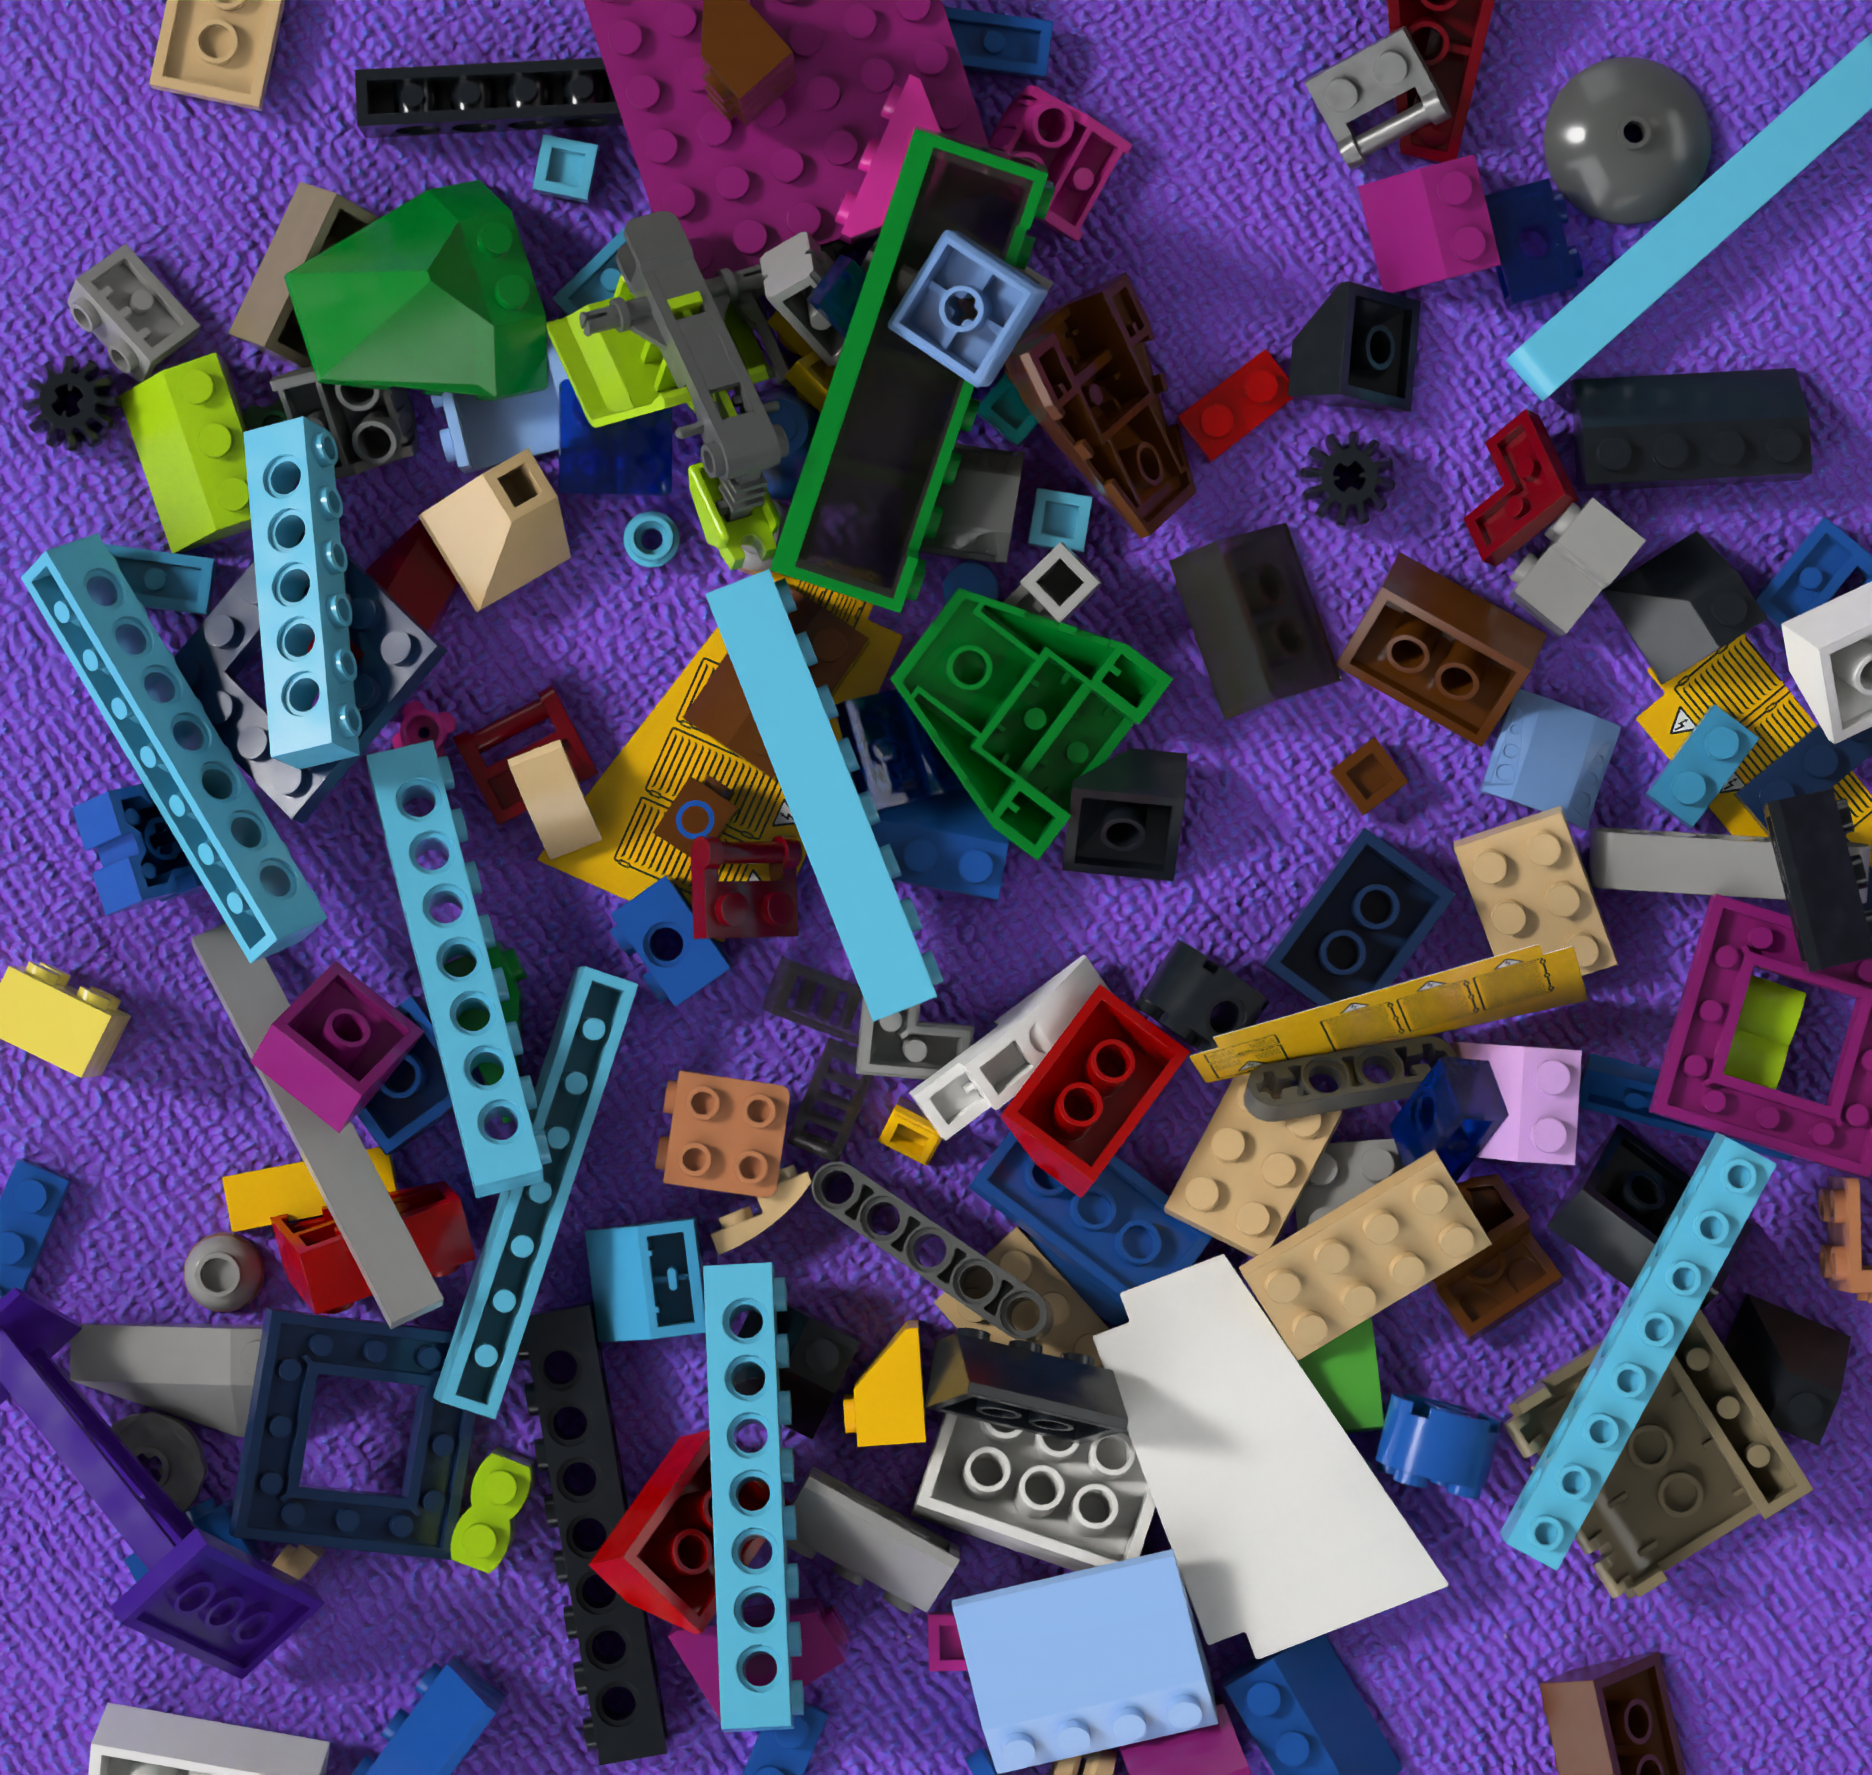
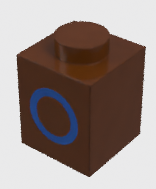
M708 774L702 783L690 776L653 833L691 857V846L697 837L715 836L721 839L740 810L730 802L735 792Z

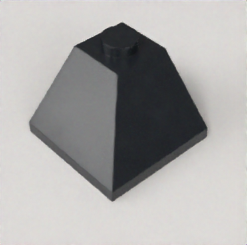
M1350 281L1341 282L1293 339L1291 364L1289 367L1288 396L1322 405L1411 412L1421 301Z
M1698 531L1690 534L1601 591L1661 685L1767 619L1738 572Z
M1130 748L1072 780L1069 814L1072 816L1067 822L1062 870L1174 881L1185 804L1187 753Z
M1745 1293L1725 1341L1724 1348L1773 1426L1819 1446L1841 1394L1851 1336Z
M787 1301V1311L777 1312L778 1334H788L790 1366L789 1368H779L780 1391L790 1390L792 1425L784 1426L813 1439L861 1342V1337ZM749 1311L738 1337L751 1338L757 1335L762 1328L763 1317L757 1312ZM755 1367L744 1368L737 1374L734 1380L735 1390L746 1396L758 1393L764 1386L765 1373Z

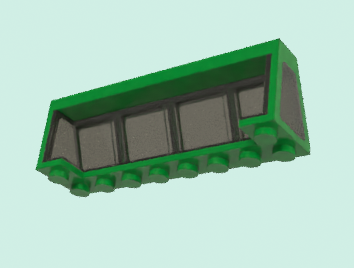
M915 125L776 546L777 548L772 558L771 571L901 613L905 599L916 602L926 569H924L926 561L919 559V549L923 537L932 540L935 538L944 511V507L935 505L941 484L952 486L962 454L953 451L959 430L970 433L980 400L971 397L974 389L972 384L889 329L888 321L945 230H958L1012 267L1025 270L1035 241V237L1027 235L1026 231L1027 229L1030 230L1034 217L1045 219L1055 190L1054 182L1047 180L1049 173L1045 165ZM974 297L971 299H959L957 305L963 309L962 321L976 318L978 311L974 307L976 301Z

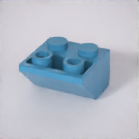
M697 1216L585 1230L598 1343L651 1340L706 1333L704 1275Z

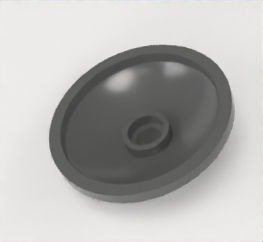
M1637 57L1607 59L1597 62L1576 74L1562 88L1552 103L1543 133V152L1546 166L1559 192L1571 205L1582 213L1596 220L1616 225L1648 223L1662 218L1674 210L1700 184L1709 163L1712 144L1710 122L1706 109L1692 86L1682 76L1665 65ZM1627 125L1639 127L1642 131V141L1638 143L1629 142L1624 136V127Z

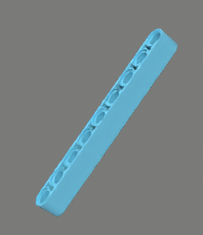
M1872 33L1505 360L1542 402L1872 109Z

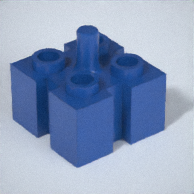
M143 783L107 791L72 807L85 851L97 848L103 866L102 869L92 874L105 916L140 908L157 900L164 902L206 890Z

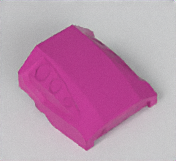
M1027 85L1005 109L988 140L991 149L1047 167L1049 173L1047 180L1054 182V194L1045 219L1034 218L1060 235L1075 242H1079L1084 232L1080 229L1113 168L1122 154H1128L1133 145L1091 116L1073 108L1034 85ZM997 169L1002 189L992 193L1020 208L1029 179Z

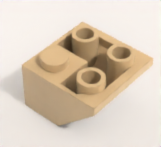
M529 448L484 472L418 516L476 612L483 610L571 558L558 496Z

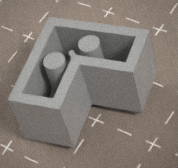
M1591 498L1581 507L1573 502L1564 513L1553 521L1544 533L1551 542L1537 558L1533 553L1529 552L1509 576V579L1516 583V585L1507 596L1559 638L1569 632L1604 588L1611 585L1646 541L1594 498Z

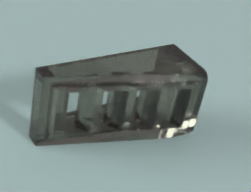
M782 956L766 994L763 1009L771 1014L858 1045L859 1031L857 1032L849 1028L859 1001L863 999L859 985ZM797 976L804 977L793 1007L788 1006L787 1002ZM817 984L826 985L815 1015L807 1013ZM842 991L847 993L837 1023L829 1021L838 994Z
M830 1037L828 1038L786 1143L833 1162L840 1161L874 1075L862 1074L859 1080L834 1070L829 1066L833 1057L856 1066L857 1048ZM826 1078L856 1090L852 1101L821 1089L824 1079ZM816 1099L847 1111L844 1120L840 1121L813 1110ZM809 1120L838 1132L835 1142L804 1131L807 1121Z

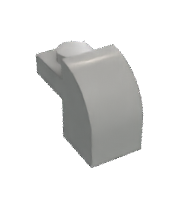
M1060 542L1020 581L1021 585L1003 603L1059 623H1064L1091 597L1103 582L1064 542Z

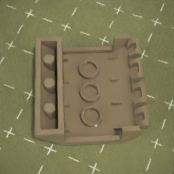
M1700 1308L1575 1537L1576 1542L1585 1555L1596 1550L1601 1554L1591 1566L1612 1599L1624 1593L1628 1599L1634 1596H1643L1667 1581L1668 1579L1664 1572L1757 1514H1760L1766 1520L1814 1490ZM1603 1340L1539 1379L1508 1405L1513 1416L1503 1426L1524 1458H1528L1535 1453L1541 1457ZM1535 1463V1464L1530 1468V1469L1532 1470V1472H1533V1470H1534V1468H1535V1466H1536L1537 1463Z

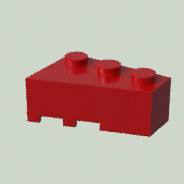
M445 1181L388 1192L432 1277L452 1274L460 1268V1264L476 1259L461 1198ZM327 1205L322 1206L323 1217L290 1224L288 1214L270 1217L286 1278L315 1315L344 1312L350 1309L355 1301L373 1295Z

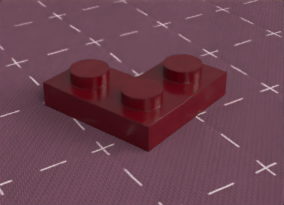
M1528 409L1522 411L1485 442L1504 486L1463 518L1482 561L1495 567L1500 565L1564 513L1573 502L1576 503L1579 500L1540 415Z

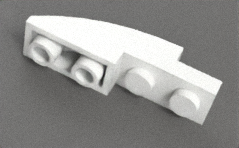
M1085 955L1075 960L995 1020L996 1028L909 1092L942 1139L948 1140L990 1107L997 1111L1015 1097L1098 985L1101 984L1109 990Z

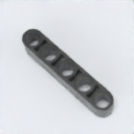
M830 1162L823 1165L815 1173L812 1180V1194L815 1201L824 1210L1010 1337L1022 1341L1037 1342L1050 1332L1054 1323V1312L1050 1303L1042 1295L866 1175L844 1162ZM840 1175H849L854 1183L852 1196L846 1202L833 1204L828 1197L830 1182ZM886 1206L896 1207L900 1214V1223L897 1229L888 1235H878L873 1226L876 1213ZM930 1238H941L946 1245L944 1260L934 1267H925L919 1258V1250L922 1244ZM987 1269L993 1278L991 1291L983 1298H970L965 1289L967 1277L975 1270ZM1034 1301L1040 1310L1038 1323L1030 1330L1018 1331L1012 1323L1014 1308L1020 1302Z

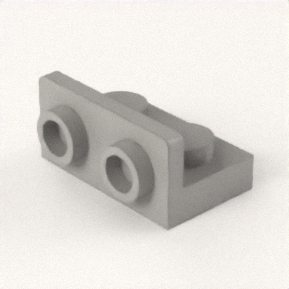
M124 244L76 278L67 301L76 323L83 330L93 332L106 346L109 357L114 365L123 373H130L138 383H142L150 378L155 365L197 336L201 327L127 244Z

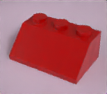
M1099 984L1000 1117L1037 1166L1082 1198L1190 1054V1051Z
M710 1430L678 1438L589 1563V1566L627 1603L693 1634H701L716 1613ZM752 1481L745 1484L739 1493L740 1506L749 1511L763 1508L770 1498L768 1485L760 1481ZM785 1498V1506L790 1505L791 1503ZM752 1539L744 1545L741 1551L743 1565L748 1567L765 1542L764 1539Z

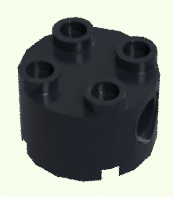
M1177 939L1141 992L1134 1006L1160 1024H1164L1175 1035L1197 1050L1204 1052L1218 1047L1213 1037L1255 1025L1270 1001L1222 966H1218L1195 948Z

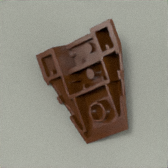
M1125 272L1048 311L1023 332L1005 361L1004 366L1009 380L1016 386L1024 404L1050 439L1140 538H1144L1154 533L1197 491L1178 424L1167 426L1159 396L1160 393L1168 391L1164 373L1157 375L1153 373L1146 347V342L1154 340L1153 332L1147 315Z

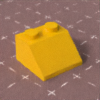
M907 1320L855 1380L854 1394H844L845 1433L857 1434V1447L926 1442L919 1320Z

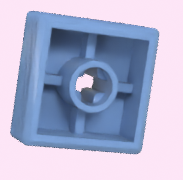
M945 230L888 321V327L973 386L988 387L994 381L1047 295V290L958 230ZM974 297L976 300L974 307L978 311L975 319H965L962 321L963 309L957 305L960 298L971 299Z

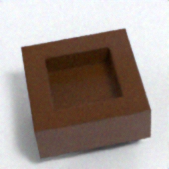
M1375 737L1328 771L1361 816L1367 814L1409 782Z

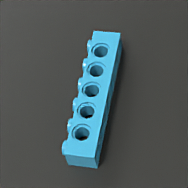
M301 416L243 432L270 754L272 758L299 770L359 756L358 736L362 731V719L355 705L353 683L357 677V664L350 649L348 627L352 623V609L346 597L344 572L347 569L348 560L345 548L341 543L339 526L343 505L340 494L336 489L334 465L338 460V450L330 431ZM300 478V482H299L298 486L296 487V489L294 490V486H295L296 482L298 481V479ZM305 531L302 541L298 544L300 536ZM310 585L307 595L303 598L305 589ZM315 638L312 649L307 653L309 644ZM320 692L318 702L312 708L313 700L315 696Z

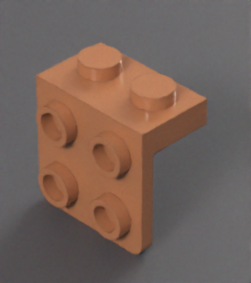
M680 1070L678 1081L668 1080L663 1113L673 1114L670 1137L660 1135L655 1169L665 1170L663 1183L763 1198L774 1195L778 1186L790 1102L789 1090L783 1085Z
M1828 1176L1827 1188H1820L1818 1194L1820 1221L1828 1222V1244H1822L1819 1251L1821 1277L1829 1278L1830 1289L1857 1293V1301L1872 1303V1265H1862L1859 1179L1844 1176Z

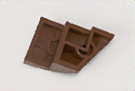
M1498 1174L1471 1177L1467 1181L1455 1183L1492 1245L1428 1282L1470 1344L1563 1283L1562 1274L1531 1234L1529 1215Z

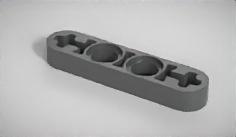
M1422 1036L1264 1064L1256 1067L1250 1073L1243 1095L1244 1105L1248 1112L1257 1119L1266 1122H1277L1433 1094L1444 1090L1449 1085L1457 1062L1456 1053L1451 1045L1443 1039L1434 1036ZM1427 1059L1431 1066L1439 1065L1438 1071H1432L1428 1064H1419L1420 1060ZM1368 1065L1381 1066L1389 1072L1391 1080L1386 1083L1372 1082L1365 1077L1362 1069ZM1404 1071H1409L1407 1077L1404 1076ZM1316 1074H1324L1333 1078L1339 1088L1331 1093H1323L1312 1087L1309 1078ZM1293 1080L1296 1081L1297 1085L1291 1087ZM1262 1087H1269L1273 1094H1280L1279 1099H1272L1269 1092H1261Z

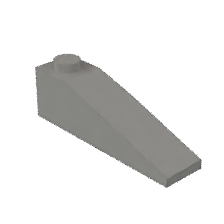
M79 1324L82 1330L71 1339L70 1381L237 1437H245L263 1324Z

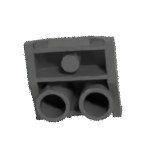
M313 366L283 373L269 381L272 391H277L287 420L304 416L331 432L338 450V460L334 465L335 479L357 475L377 466L414 456L419 449L415 414L406 388L391 387L389 390L318 383Z
M914 437L908 474L921 478L928 477L932 471L941 441ZM955 443L953 451L962 454L961 461L952 486L941 484L935 505L944 507L942 518L934 540L923 537L919 553L1006 565L1025 452L988 449ZM905 489L896 549L905 550L922 500V495L919 492Z

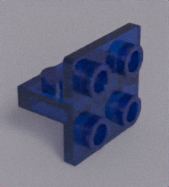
M569 379L561 381L559 384V491L564 494H593V500L616 501L625 495L668 496L671 494L672 407L595 428L587 420Z

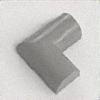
M863 997L855 1072L864 1075L928 1079L972 1046L974 1026L919 1021L920 1004L873 1022Z

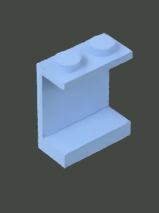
M547 330L548 387L545 390L497 401L476 400V395L444 392L441 396L430 395L434 408L444 407L449 427L439 430L446 460L448 463L457 461L458 468L464 474L495 467L529 448L533 457L594 442L590 423L584 414Z

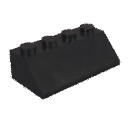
M1796 368L1571 380L1577 492L1800 481L1812 473L1809 414Z

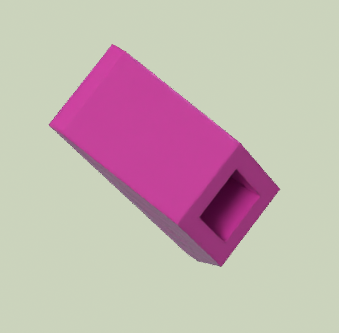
M909 74L904 88L893 85L880 115L890 120L881 141L870 138L858 165L859 170L867 173L858 194L850 190L847 191L837 213L835 222L844 225L841 231V240L849 244L880 233L915 125L941 133L922 82L913 75ZM943 150L937 152L915 219L926 215L949 163V152Z

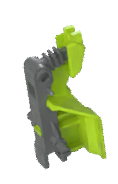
M659 211L633 218L627 222L624 230V237L627 243L622 245L617 251L616 262L622 275L619 278L613 298L588 304L567 317L546 322V330L584 414L593 427L605 426L684 403L696 413L698 422L676 429L675 435L679 439L697 434L702 435L704 443L701 447L702 462L692 464L688 468L690 492L707 543L718 548L731 571L742 568L746 558L744 550L741 548L742 545L754 547L761 561L772 559L777 548L773 534L778 531L781 517L766 487L767 480L761 470L778 466L781 459L789 454V443L780 424L772 425L767 415L777 412L780 409V403L778 401H770L762 404L753 385L754 383L776 377L775 371L768 365L752 329L747 323L742 322L732 303L737 300L738 294L764 288L763 281L765 278L761 273V265L756 264L753 267L731 272L728 268L717 270L715 277L704 280L694 259L692 247L676 215L668 211ZM734 389L736 396H733L730 400L727 391ZM739 406L741 415H737L734 407Z

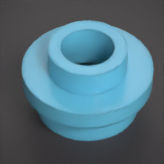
M656 511L640 513L628 523L625 529L624 546L626 552L634 562L648 568L663 566L674 558L679 549V531L675 523L663 513ZM649 530L660 532L663 537L661 546L655 550L645 549L642 546L644 533Z

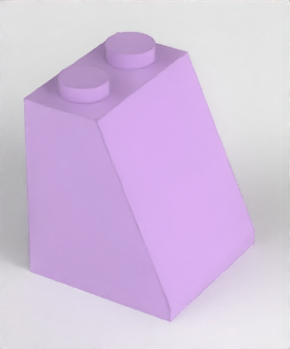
M1464 1042L1451 1043V1047L1456 1053L1457 1062L1449 1083L1445 1154L1516 1162L1575 1165L1582 1050Z

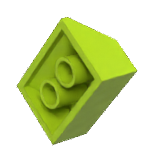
M215 352L162 370L121 394L119 399L122 401V408L171 552L180 554L252 529L243 433L249 431V428L244 422V413L226 361Z

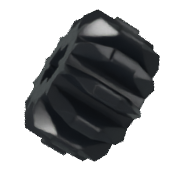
M65 356L62 373L51 362L43 364V371L49 380L43 384L39 380L31 378L27 385L39 393L40 396L39 398L28 399L23 402V408L26 411L41 413L29 424L30 429L36 434L48 430L46 444L54 449L60 446L66 438L68 450L73 453H79L82 448V435H85L86 439L93 446L98 447L101 445L102 438L96 428L100 424L108 430H115L117 427V422L105 415V410H116L122 406V401L118 397L105 395L116 384L113 377L104 375L97 378L99 365L92 360H88L79 371L77 359L73 356ZM70 393L81 398L77 402L80 412L75 416L67 411H63L68 406L65 397Z
M1351 431L1348 434L1345 449H1342L1339 439L1335 434L1328 435L1325 438V445L1329 455L1316 447H1312L1307 453L1309 459L1319 468L1305 467L1299 472L1300 479L1317 482L1316 486L1306 489L1301 494L1303 501L1308 502L1321 497L1324 502L1317 508L1314 514L1315 517L1321 520L1328 514L1331 507L1337 509L1335 525L1339 528H1343L1346 525L1349 510H1352L1355 520L1359 525L1367 524L1369 513L1365 504L1378 512H1382L1387 507L1386 501L1375 491L1390 492L1395 488L1394 480L1378 477L1379 473L1385 472L1392 467V459L1388 457L1373 462L1370 457L1378 450L1380 443L1373 439L1362 452L1357 449L1359 433ZM1349 467L1355 469L1359 476L1354 482L1361 483L1360 490L1358 491L1351 486L1345 492L1339 490L1335 484L1340 477L1333 476V471L1337 469L1339 472L1344 473Z

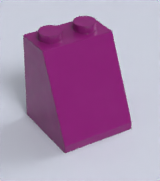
M818 1597L789 1601L790 1622L800 1621L802 1656L791 1657L792 1680H803V1687L845 1662L847 1643L850 1641L848 1637L851 1634L850 1629L834 1604L825 1609ZM774 1603L744 1607L743 1617L746 1624L758 1628L770 1623L775 1613ZM716 1612L701 1634H693L673 1624L668 1638L721 1721ZM767 1654L754 1656L746 1666V1678L754 1686H765L771 1683L777 1674V1663L772 1656Z

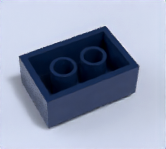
M1364 827L1356 832L1259 966L1315 1007L1389 987L1456 894Z

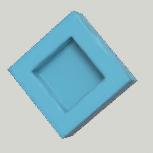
M543 134L532 187L534 193L589 204L600 151L599 146Z
M1037 488L1028 545L1054 549L1060 542H1064L1074 553L1083 554L1093 497Z

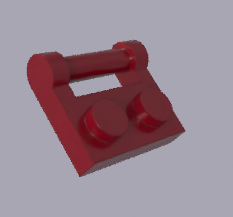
M553 685L537 692L538 699L473 733H470L467 729L453 736L460 754L499 826L528 812L510 770L508 759L560 739L577 775L579 784L599 774ZM548 718L551 719L556 732L489 767L487 766L482 755L483 752Z
M715 836L697 837L691 846L694 939L799 936L796 868L802 858V847L799 840L795 836H776L772 841L721 842ZM722 864H769L770 881H719L718 869Z

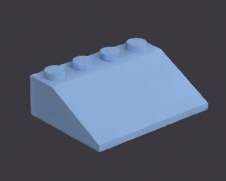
M1174 1549L952 1600V1609L982 1729L997 1774L1218 1724L1212 1677Z

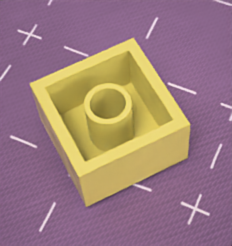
M29 961L26 967L8 966L0 982V1039L80 1078L102 1076L131 1015L118 1010L121 1000L93 986H90L89 989L80 986L79 990L67 985L71 975L41 961L39 964Z

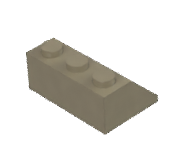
M299 182L228 334L297 369L312 366L284 276L306 261L376 221L379 217L335 192Z

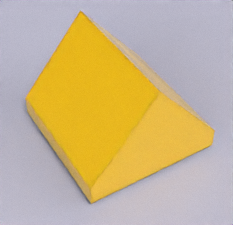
M901 1096L878 1139L880 1143L928 1166L942 1140L919 1106Z

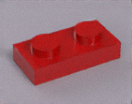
M1264 349L1180 414L1176 420L1208 462L1212 463L1294 399V397L1288 396L1289 378L1270 353Z

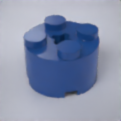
M1391 1393L1375 1458L1378 1461L1377 1470L1394 1475L1393 1480L1407 1485L1427 1488L1429 1480L1432 1483L1447 1487L1446 1491L1451 1494L1478 1500L1480 1499L1482 1489L1486 1488L1502 1420L1482 1412H1478L1477 1418L1468 1416L1469 1412L1462 1410V1406L1405 1393H1403L1402 1397L1397 1393Z

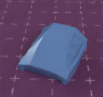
M1519 689L1507 707L1479 793L1514 801L1519 806H1527L1541 812L1562 806L1568 824H1573L1575 828L1586 831L1588 830L1595 801L1615 748L1621 726L1546 697Z

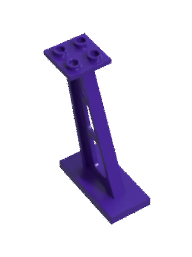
M14 1287L5 1296L0 1298V1405L9 1396L15 1399L149 1570L110 1606L121 1624L243 1680L325 1604L314 1587L195 1526L51 1359L82 1330L79 1323Z

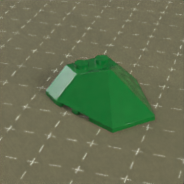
M480 180L426 190L286 273L284 276L318 383L389 390L391 387L423 390V394L441 396L444 392L476 395V400L497 401L543 391L548 387L546 314L512 212Z
M957 588L891 676L890 680L991 827L1038 861L1072 816L1068 813L1072 780L1106 762L1133 724H1140L1173 678L1127 644Z

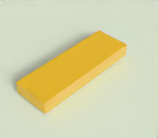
M380 1147L366 1149L387 1191H397L398 1185L392 1154L385 1155ZM304 1161L222 1177L232 1232L272 1225L270 1217L288 1214L289 1221L323 1215L322 1206H326Z

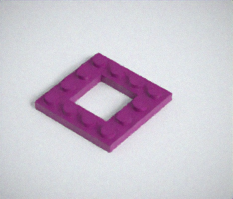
M1719 894L1711 895L1648 1112L1859 1177L1870 1178L1872 1171V957L1804 973L1790 916ZM1754 967L1856 998L1826 1105L1723 1074Z

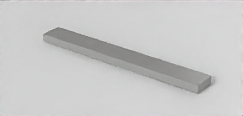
M225 923L192 937V947L250 1059H252L271 1024L290 1004L266 958L250 964ZM255 1066L390 1329L443 1306L444 1298L352 1122L338 1133Z

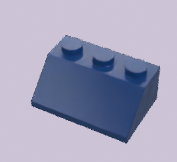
M857 761L859 767L862 766L861 761ZM863 769L850 773L858 794L869 790L881 822L871 826L878 847L890 843L902 876L891 879L892 882L998 901L1009 839L991 827L960 780L944 777L910 792L879 800L880 798L891 796L916 786L919 781V772L912 771L914 781L875 793L870 792Z
M1325 1634L1261 1659L1254 1657L1220 1677L1226 1692L1275 1775H1397L1403 1769Z
M452 1656L444 1668L434 1662L414 1689L423 1696L410 1714L402 1708L398 1710L381 1733V1736L389 1741L387 1746L377 1759L367 1753L351 1775H451L495 1716L507 1695L454 1656Z

